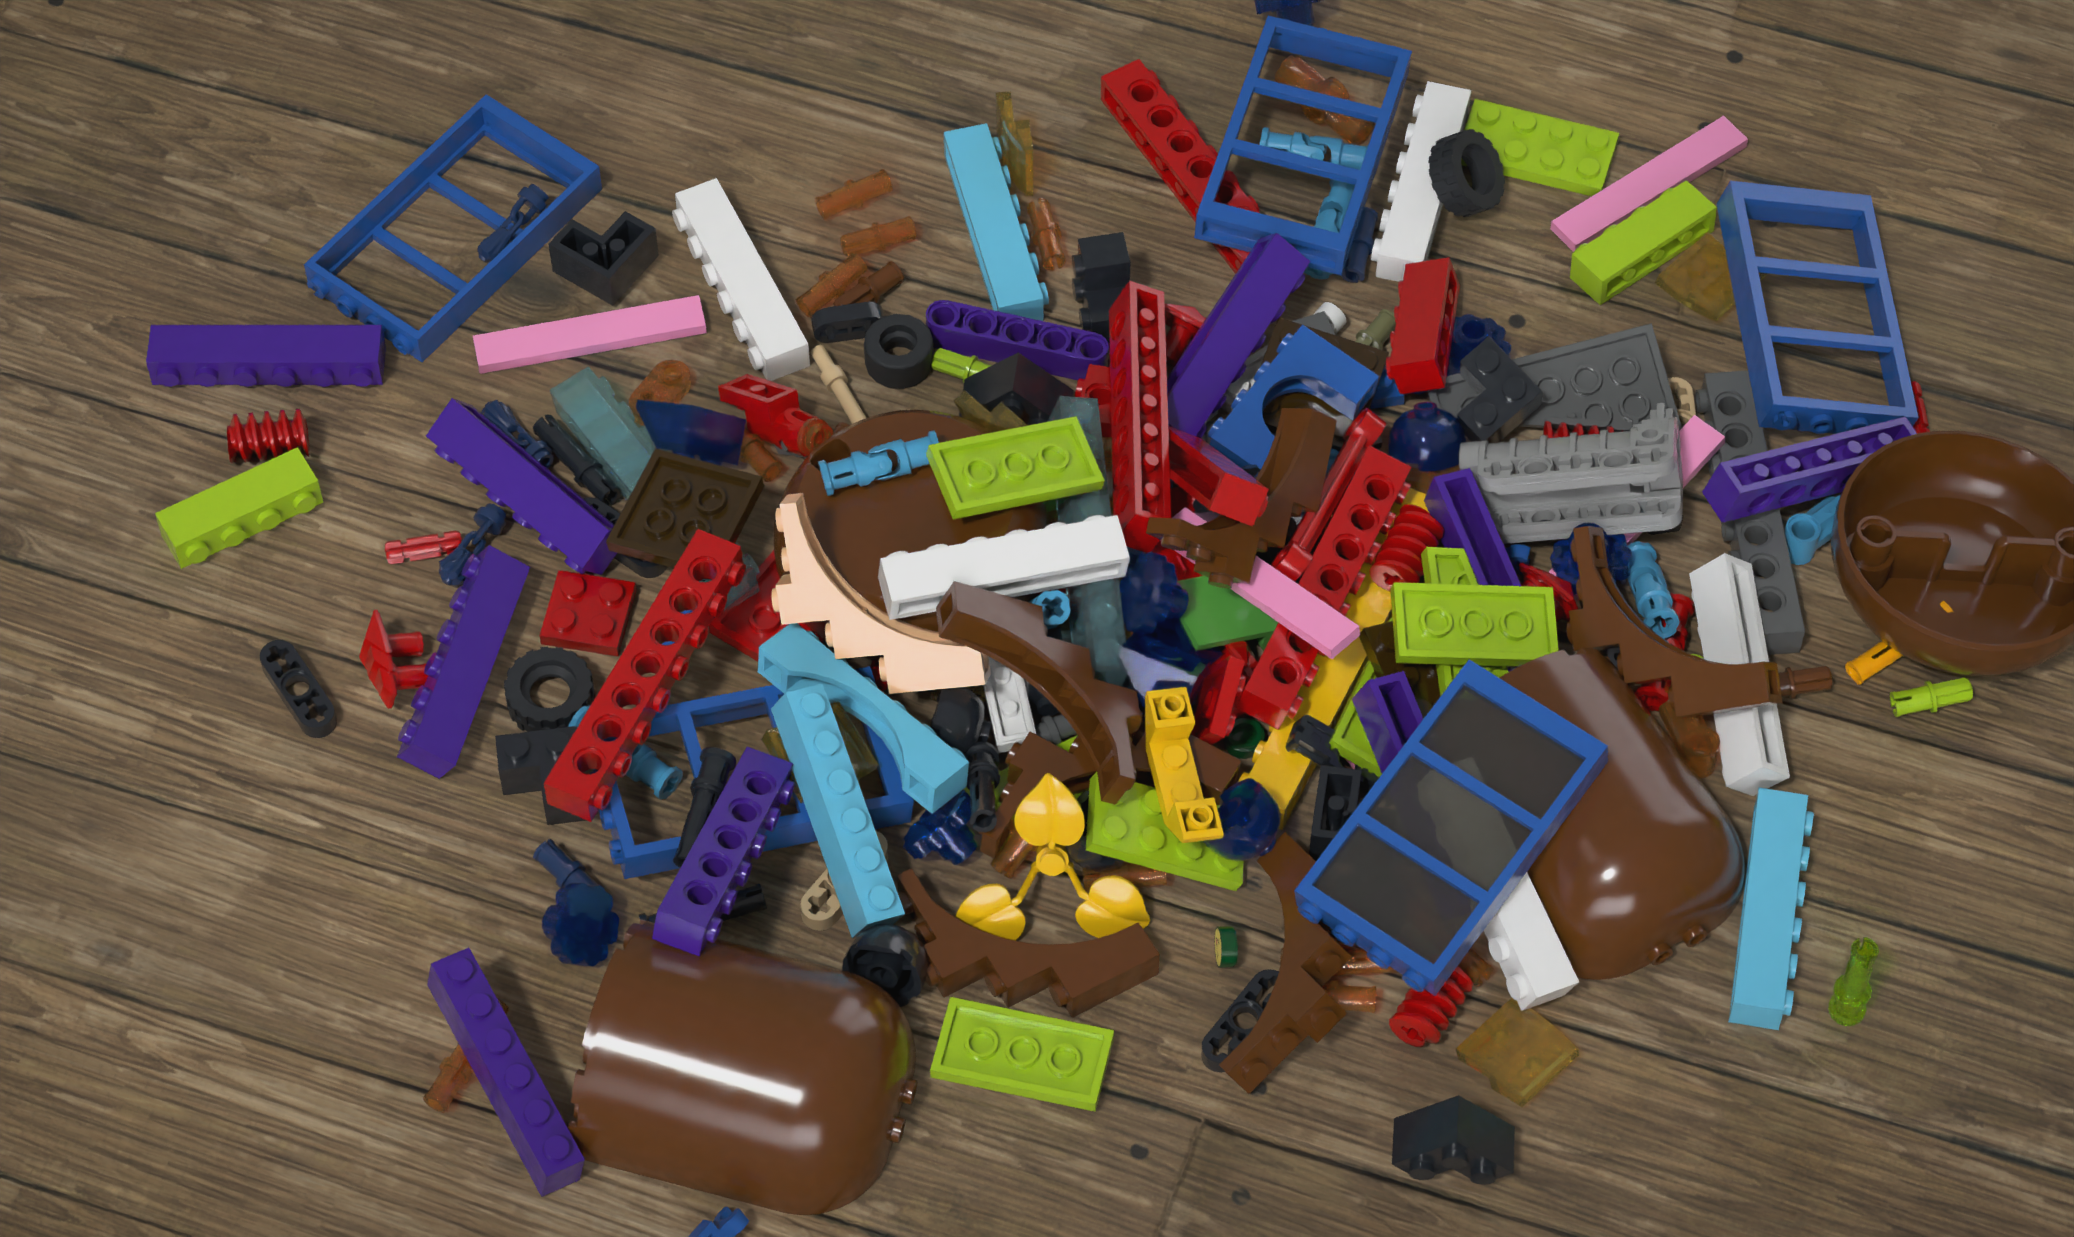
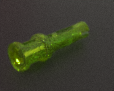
M1863 937L1861 947L1860 938L1852 943L1845 973L1836 980L1833 996L1828 1005L1831 1018L1843 1026H1853L1859 1024L1864 1019L1867 1011L1866 1004L1869 1002L1872 994L1869 980L1879 953V947L1875 941L1867 937Z

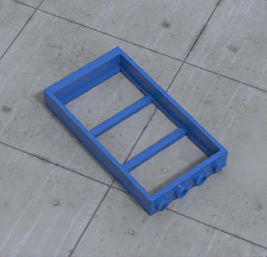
M1268 15L1196 215L1194 238L1251 252L1258 239L1278 233L1311 261L1307 267L1342 276L1408 77L1412 51ZM1269 48L1391 77L1382 107L1378 108L1259 78ZM1253 93L1376 123L1361 169L1358 170L1238 140L1237 138ZM1234 154L1355 185L1340 232L1336 233L1215 202L1231 155Z
M486 94L304 264L308 281L307 286L315 291L314 295L320 299L326 298L335 304L338 310L346 317L351 318L353 316L364 325H382L384 338L392 342L399 352L404 355L410 354L420 362H423L602 190L599 166ZM486 136L567 189L524 230L518 228L510 239L512 242L469 283H466L385 229L428 188L441 194L494 230L499 228L506 220L504 217L441 177L478 141ZM511 222L506 229L511 230L515 224ZM373 240L456 294L419 331L336 277Z
M1730 181L1716 205L1759 427L1776 428L1777 430L1809 431L1816 434H1837L1906 417L1913 426L1918 419V413L1871 195ZM1748 219L1850 229L1853 231L1860 267L1755 256ZM1759 273L1864 283L1874 335L1769 325ZM1772 342L1878 352L1889 406L1783 396Z
M870 666L854 669L863 677L870 678L876 684ZM774 685L670 704L666 706L662 713L657 712L651 721V731L648 737L680 731L694 779L698 777L702 764L699 758L702 750L695 730L696 727L764 714L769 716L781 758L789 762L771 708L784 693ZM862 722L885 796L865 800L874 828L879 829L911 822L914 799L902 790L900 772L893 755L883 740L867 724ZM608 737L603 741H614L617 737ZM593 769V771L590 772L589 774H593V773L597 772L598 770ZM793 770L791 771L790 780L795 782L793 797L798 813L779 817L774 831L766 830L764 835L767 836L762 852L817 841ZM615 782L607 807L604 810L599 809L603 830H610L613 838L612 841H609L613 865L620 864L624 879L679 869L680 867L674 864L673 858L679 846L681 836L639 845L634 844L618 785Z

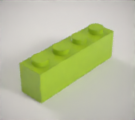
M1687 180L1675 188H1668L1658 199L1647 206L1637 208L1630 217L1619 224L1609 226L1602 235L1590 243L1581 244L1572 253L1570 278L1594 301L1602 305L1714 232L1717 207Z
M297 447L155 513L161 536L182 569L191 564L200 563L208 556L227 547L237 546L244 539L259 532L271 530L278 526L279 523L298 514L307 513L314 509L315 506L324 502L319 481Z

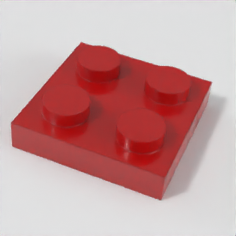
M558 570L539 635L540 643L542 645L618 657L637 592L636 582Z
M1229 656L1204 672L1193 713L1195 725L1191 735L1210 745L1215 744L1225 738V736H1229L1236 719V714L1232 712L1234 700L1241 695L1246 681V676L1242 674L1245 661Z

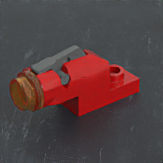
M745 374L718 386L720 401L735 405L740 410H745L750 435L773 444L779 454L807 458L822 442L834 435L832 428L826 421L800 409L797 389L750 374Z

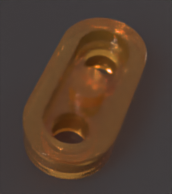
M665 360L654 367L629 398L630 415L636 423L643 426H654L661 423L671 413L691 388L690 370L687 365L678 360ZM645 400H653L651 403H643Z

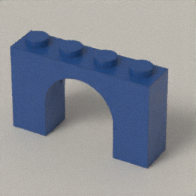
M1302 324L1294 335L1288 333L1283 338L1276 352L1278 355L1271 363L1265 361L1254 376V381L1256 382L1249 391L1242 389L1231 405L1233 410L1227 418L1223 419L1220 417L1213 424L1208 433L1210 445L1239 467L1257 465L1261 470L1275 437L1269 431L1263 419V411L1273 399L1291 392L1308 393L1323 400L1353 421L1375 394L1379 376Z

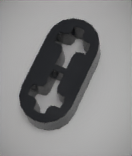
M861 302L820 309L811 318L814 337L823 343L863 339L870 326L884 317L882 306L875 302Z

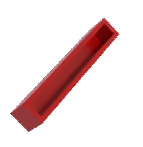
M1168 426L1170 479L1207 509L1253 527L1256 518H1260L1266 510L1269 489L1205 440Z

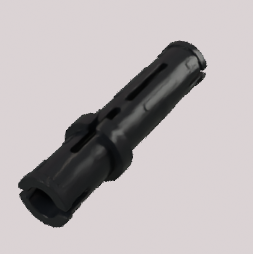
M545 415V419L549 424L543 417L539 418L533 426L534 434L548 444L552 452L575 476L574 481L580 487H586L595 498L608 506L609 503L605 498L613 505L619 499L622 492L603 472V465L597 459L590 458L552 415Z

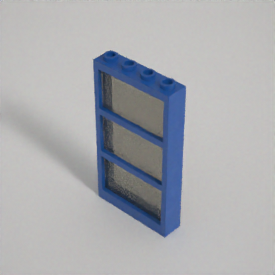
M1468 659L1294 890L1296 905L1298 906L1297 910L1310 922L1318 924L1321 921L1332 928L1333 935L1345 945L1352 947L1356 944L1367 951L1368 958L1377 966L1383 969H1388L1390 966L1401 973L1403 981L1414 990L1423 992L1425 989L1436 996L1608 762V745Z

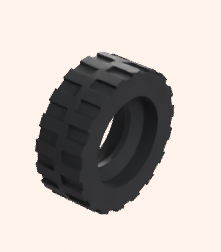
M1473 129L1463 130L1437 140L1436 145L1432 146L1430 150L1431 156H1429L1428 160L1430 167L1428 170L1429 177H1431V185L1437 194V198L1440 203L1442 202L1449 212H1453L1458 217H1469L1492 209L1495 205L1499 204L1500 198L1504 194L1505 177L1503 176L1504 169L1500 162L1499 154L1493 148L1491 141L1484 137V134L1481 132L1477 133ZM1461 158L1470 171L1472 188L1464 177Z
M540 647L541 649L528 651L525 656L519 657L514 661L513 667L507 671V680H504V690L509 715L512 721L517 723L519 729L530 732L568 727L573 716L580 708L592 704L595 698L592 673L587 668V663L584 659L577 657L575 652L571 650L566 651L561 647ZM558 677L568 684L570 693L562 705L542 708L537 706L530 698V690L534 683L543 678Z

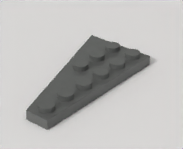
M1652 323L1512 359L1542 391V405L1517 427L1543 428L1544 422L1550 421L1552 429H1557L1561 422H1565L1567 428L1571 430L1574 429L1577 423H1581L1583 430H1590L1592 425H1597L1599 431L1606 430L1608 426H1612L1614 432H1621L1622 430L1624 432L1630 431L1633 424H1642V420L1650 419V410H1657V403H1665V409L1673 408V417L1678 419L1679 431L1682 429ZM1460 373L1447 376L1445 388L1427 390L1435 422L1457 423V414L1479 395Z

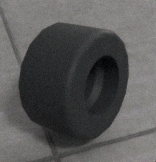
M893 314L880 318L870 326L865 334L864 357L868 374L877 383L888 388H909L925 380L931 372L934 356L933 338L930 329L920 319L911 315ZM896 347L912 350L908 354L900 356L887 353L888 350Z

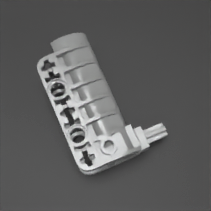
M1657 403V410H1650V419L1642 420V424H1633L1630 431L1609 433L1608 430H1601L1600 434L1578 435L1577 432L1570 433V436L1549 438L1548 435H1541L1540 439L1519 441L1518 438H1511L1510 442L1489 443L1488 440L1462 442L1460 444L1459 468L1460 470L1471 469L1503 544L1574 538L1573 528L1584 526L1603 528L1604 535L1668 530L1678 526L1682 521L1683 473L1678 419L1673 417V408L1665 409V403Z

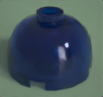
M1433 402L1417 403L1414 405V409L1404 412L1395 420L1389 432L1388 455L1405 464H1418L1419 471L1428 472L1455 467L1459 464L1460 444L1466 442L1465 432L1457 417L1449 411L1437 408V404Z
M1251 778L1237 782L1219 796L1224 801L1217 809L1224 833L1223 838L1205 840L1203 842L1221 858L1240 862L1255 858L1256 856H1264L1271 851L1276 843L1275 837L1279 831L1281 813L1277 802L1262 784Z

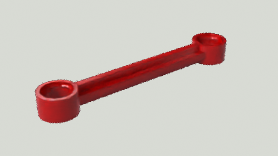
M1365 408L1353 420L1343 436V439L1346 441L1325 477L1318 512H1305L1290 541L1271 563L1272 567L1294 582L1309 565L1313 557L1310 552L1369 445L1372 446L1386 426V422L1369 408Z

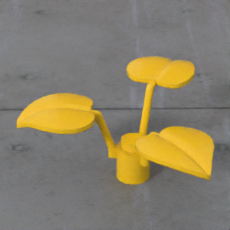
M1046 773L1039 783L1022 799L1015 812L1014 821L1018 834L1027 843L1036 846V861L1031 863V869L1018 894L1011 899V895L1005 886L997 883L983 885L972 891L964 899L955 914V917L962 922L983 932L1016 941L1021 936L1025 927V915L1017 905L1023 901L1037 873L1041 871L1046 875L1056 876L1065 871L1068 873L1078 896L1084 899L1077 907L1075 917L1080 927L1088 934L1100 938L1116 933L1138 922L1144 929L1150 922V916L1146 910L1142 894L1132 882L1123 877L1115 875L1101 877L1092 883L1089 893L1084 890L1074 870V864L1069 861L1068 852L1064 847L1075 844L1081 838L1085 828L1084 813L1072 792L1050 773Z

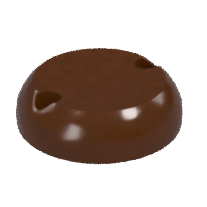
M899 410L862 419L830 436L808 455L786 486L778 508H780V503L786 495L803 493L814 533L835 569L860 595L881 611L887 613L878 580L880 558H885L898 551H906L908 553L924 551L936 544H946L948 546L962 544L975 537H986L989 539L1005 536L1007 533L1019 529L1026 531L1044 529L1049 525L1045 501L953 519L930 464L912 469L911 474L883 481L874 479L869 485L860 487L858 484L834 490L833 495L827 496L818 461L834 462L850 457L851 453L855 451L868 454V451L875 446L902 439L904 442L928 436V432L933 430L936 432L939 443L993 433L974 421L949 413L929 410ZM888 449L886 451L892 461V471H894L898 464L895 451ZM775 517L774 556L779 578H781L783 575L790 574V571L785 572L783 569L781 553L782 548L786 547L784 532L778 531ZM1034 593L1012 598L1029 602ZM937 612L898 618L917 627L938 632ZM830 620L804 622L812 631L826 640L825 626ZM875 655V656H864V657H865V658H869V659H873V660H878V661H879V658H880V657H884V656H883V655Z
M1932 431L1903 437L1884 445L1869 455L1855 469L1848 479L1836 506L1831 533V555L1836 575L1850 605L1866 626L1884 643L1900 654L1925 666L1953 674L1969 676L2001 675L2032 668L2058 656L2074 644V480L2059 467L2043 456L2002 438L1967 431ZM1945 601L1954 612L1947 613L1940 606V603Z

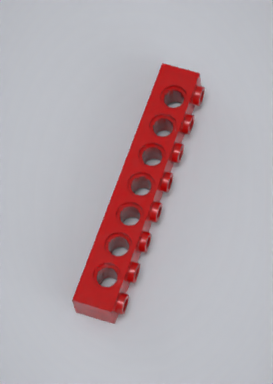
M1140 59L1101 76V101L1196 222V215L1218 156L1216 150L1212 145H1206L1200 137L1195 123L1191 119L1187 120L1184 117L1174 96L1166 94L1160 86L1156 73L1153 70H1148ZM1226 170L1215 202L1260 213L1254 198L1250 195L1246 196L1240 188L1235 174L1231 170ZM1212 243L1235 274L1250 253Z
M1129 280L1109 309L1113 516L1118 515L1126 546L1150 554L1160 539L1146 533L1149 517L1171 518L1165 303L1163 291Z
M1370 445L1298 583L1301 587L1344 616H1346L1351 606L1344 602L1348 592L1356 595L1366 576L1365 573L1359 571L1364 562L1369 565L1372 564L1381 546L1380 543L1375 541L1378 533L1386 535L1396 517V513L1390 511L1393 503L1401 505L1412 485L1405 481L1411 466ZM1370 495H1374L1379 500L1372 498ZM1354 524L1361 526L1364 530L1355 527ZM1338 554L1346 556L1349 560L1341 558ZM1322 584L1330 586L1334 591L1326 589ZM1278 622L1235 708L1279 730L1285 717L1294 719L1304 699L1297 695L1301 685L1307 688L1310 687L1320 668L1313 662L1317 654L1325 657V654ZM1291 646H1296L1303 652H1297ZM1275 677L1283 678L1288 684L1279 682Z
M697 529L546 778L544 789L547 804L589 822H592L599 809L604 810L607 807L612 796L614 783L618 777L622 778L628 772L632 762V753L637 745H643L651 731V721L657 712L662 713L665 710L670 699L672 686L676 680L681 681L684 678L689 667V658L695 648L700 649L705 643L709 624L714 617L718 618L723 613L727 603V594L732 586L737 587L742 581L746 565L743 564L740 545ZM703 579H711L709 582H700ZM685 610H692V611H693V612L687 613V614L681 613L682 611H685ZM667 641L675 642L671 645H662V643ZM646 673H655V675L651 677L642 676ZM627 705H636V707L632 709L623 708ZM608 737H617L614 741H603ZM589 769H596V770H598L597 772H595V773H593V774H585V773H584L585 771H587V770H589Z

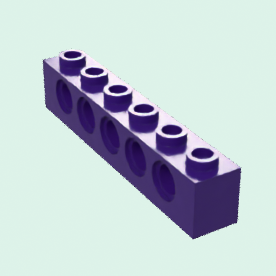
M1902 417L1721 462L1702 493L1722 523L1843 492L1848 479L1855 469L1869 455L1884 445L1900 438L1917 434L1908 419Z
M746 747L657 910L652 936L653 940L699 957L708 941L711 943L716 941L723 919L720 918L722 913L729 915L732 911L738 893L735 890L737 885L745 886L752 869V863H750L752 857L759 859L767 839V836L764 835L766 830L774 831L781 813L780 804L787 805L791 799L795 787V782L790 780L793 763Z

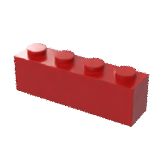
M1450 257L1406 264L1403 280L1398 283L1400 302L1394 308L1396 327L1395 331L1390 333L1392 352L1391 356L1386 358V370L1389 379L1395 380L1400 394L1445 388L1460 289Z

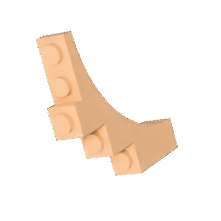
M803 493L786 495L780 503V508H776L775 517L777 529L779 532H784L786 547L782 548L781 553L783 569L785 572L790 571V574L783 575L776 584V588L772 589V606L775 613L780 612L781 624L830 620L829 623H826L825 635L828 647H834L835 659L883 655L884 657L879 658V673L882 682L887 681L889 694L986 684L991 675L989 656L965 645L940 638L939 632L923 629L899 619L889 620L887 613L866 600L848 584L824 553L811 525Z

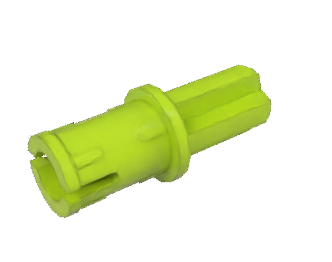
M939 348L935 352L931 367L936 371L963 379V384L966 378L992 366L978 361V356L973 355L969 358L943 348Z
M1965 677L1936 684L1926 681L1924 686L1890 692L1891 707H1896V709H1893L1895 717L1925 710L1935 713L1938 707L1967 702L1973 699L1972 685L1968 678Z

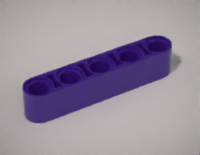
M949 300L935 301L926 310V326L930 329L933 338V348L936 349L943 348L969 357L975 355L978 356V359L996 363L1019 352L1049 374L1073 380L1085 379L1089 364L1109 367L1108 341L1105 337L1095 332Z

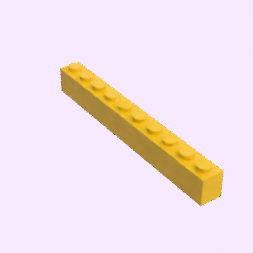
M1410 488L1402 504L1399 505L1394 502L1390 511L1396 513L1397 517L1400 513V508L1404 504L1416 505L1428 511L1424 502L1426 494ZM1394 521L1391 524L1389 530L1393 527ZM1380 532L1378 533L1375 541L1380 543L1381 546L1377 554L1381 551L1382 544L1387 539L1388 532L1386 535ZM1376 556L1371 565L1364 562L1359 571L1365 573L1366 576L1357 594L1353 595L1348 592L1344 602L1351 605L1345 617L1357 624L1360 632L1363 628L1386 623L1392 617L1391 591L1378 587L1370 576V568L1375 563ZM1359 637L1333 659L1326 655L1323 657L1317 654L1313 663L1320 668L1309 688L1301 685L1297 695L1304 699L1294 719L1285 717L1279 730L1269 725V732L1271 734L1267 742L1261 740L1258 743L1252 757L1254 766L1251 772L1242 773L1235 789V794L1239 796L1238 811L1283 830L1317 766L1316 762L1298 753L1295 749H1292L1290 752L1286 750L1285 746L1293 724L1304 715H1310L1330 728H1335L1368 661L1367 654Z

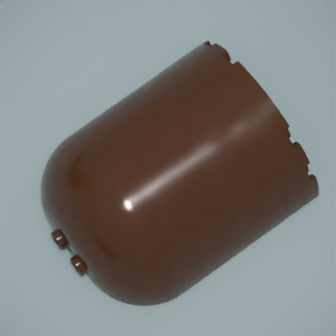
M1581 648L1575 655L1568 656L1565 650H1560L1529 661L1501 676L1500 679L1608 745L1607 764L1527 871L1577 978L1602 980L1625 976L1649 964L1659 965L1663 963L1673 953L1671 946L1678 942L1684 941L1687 947H1693L1703 941L1709 932L1720 926L1731 915L1740 899L1745 876V862L1740 838L1727 814L1630 685L1625 683L1624 677L1619 673L1609 657L1602 656L1598 650L1593 648ZM1479 699L1464 714L1460 711H1455L1435 731L1439 739L1434 746L1439 756L1452 764L1473 757L1485 785L1539 819L1544 816L1581 766V763ZM1498 810L1518 851L1532 831Z
M640 920V924L633 923L625 933L623 941L624 950L616 948L602 979L582 1043V1047H585L583 1064H586L585 1070H577L575 1074L571 1103L575 1104L574 1119H577V1121L571 1120L568 1130L585 1161L794 1215L827 1213L851 1203L865 1193L881 1174L893 1142L900 1143L906 1119L899 1117V1113L903 1103L912 1105L917 1091L918 1080L913 1079L916 1067L914 1036L910 1024L898 1003L884 989L872 981L853 973L716 939L714 943L708 941L699 957L653 940L655 923Z

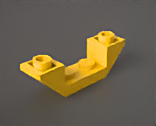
M1179 687L1147 691L1145 694L1146 753L1164 824L1181 843L1222 839L1224 833L1215 798L1204 799L1189 742V736L1195 725L1187 688Z

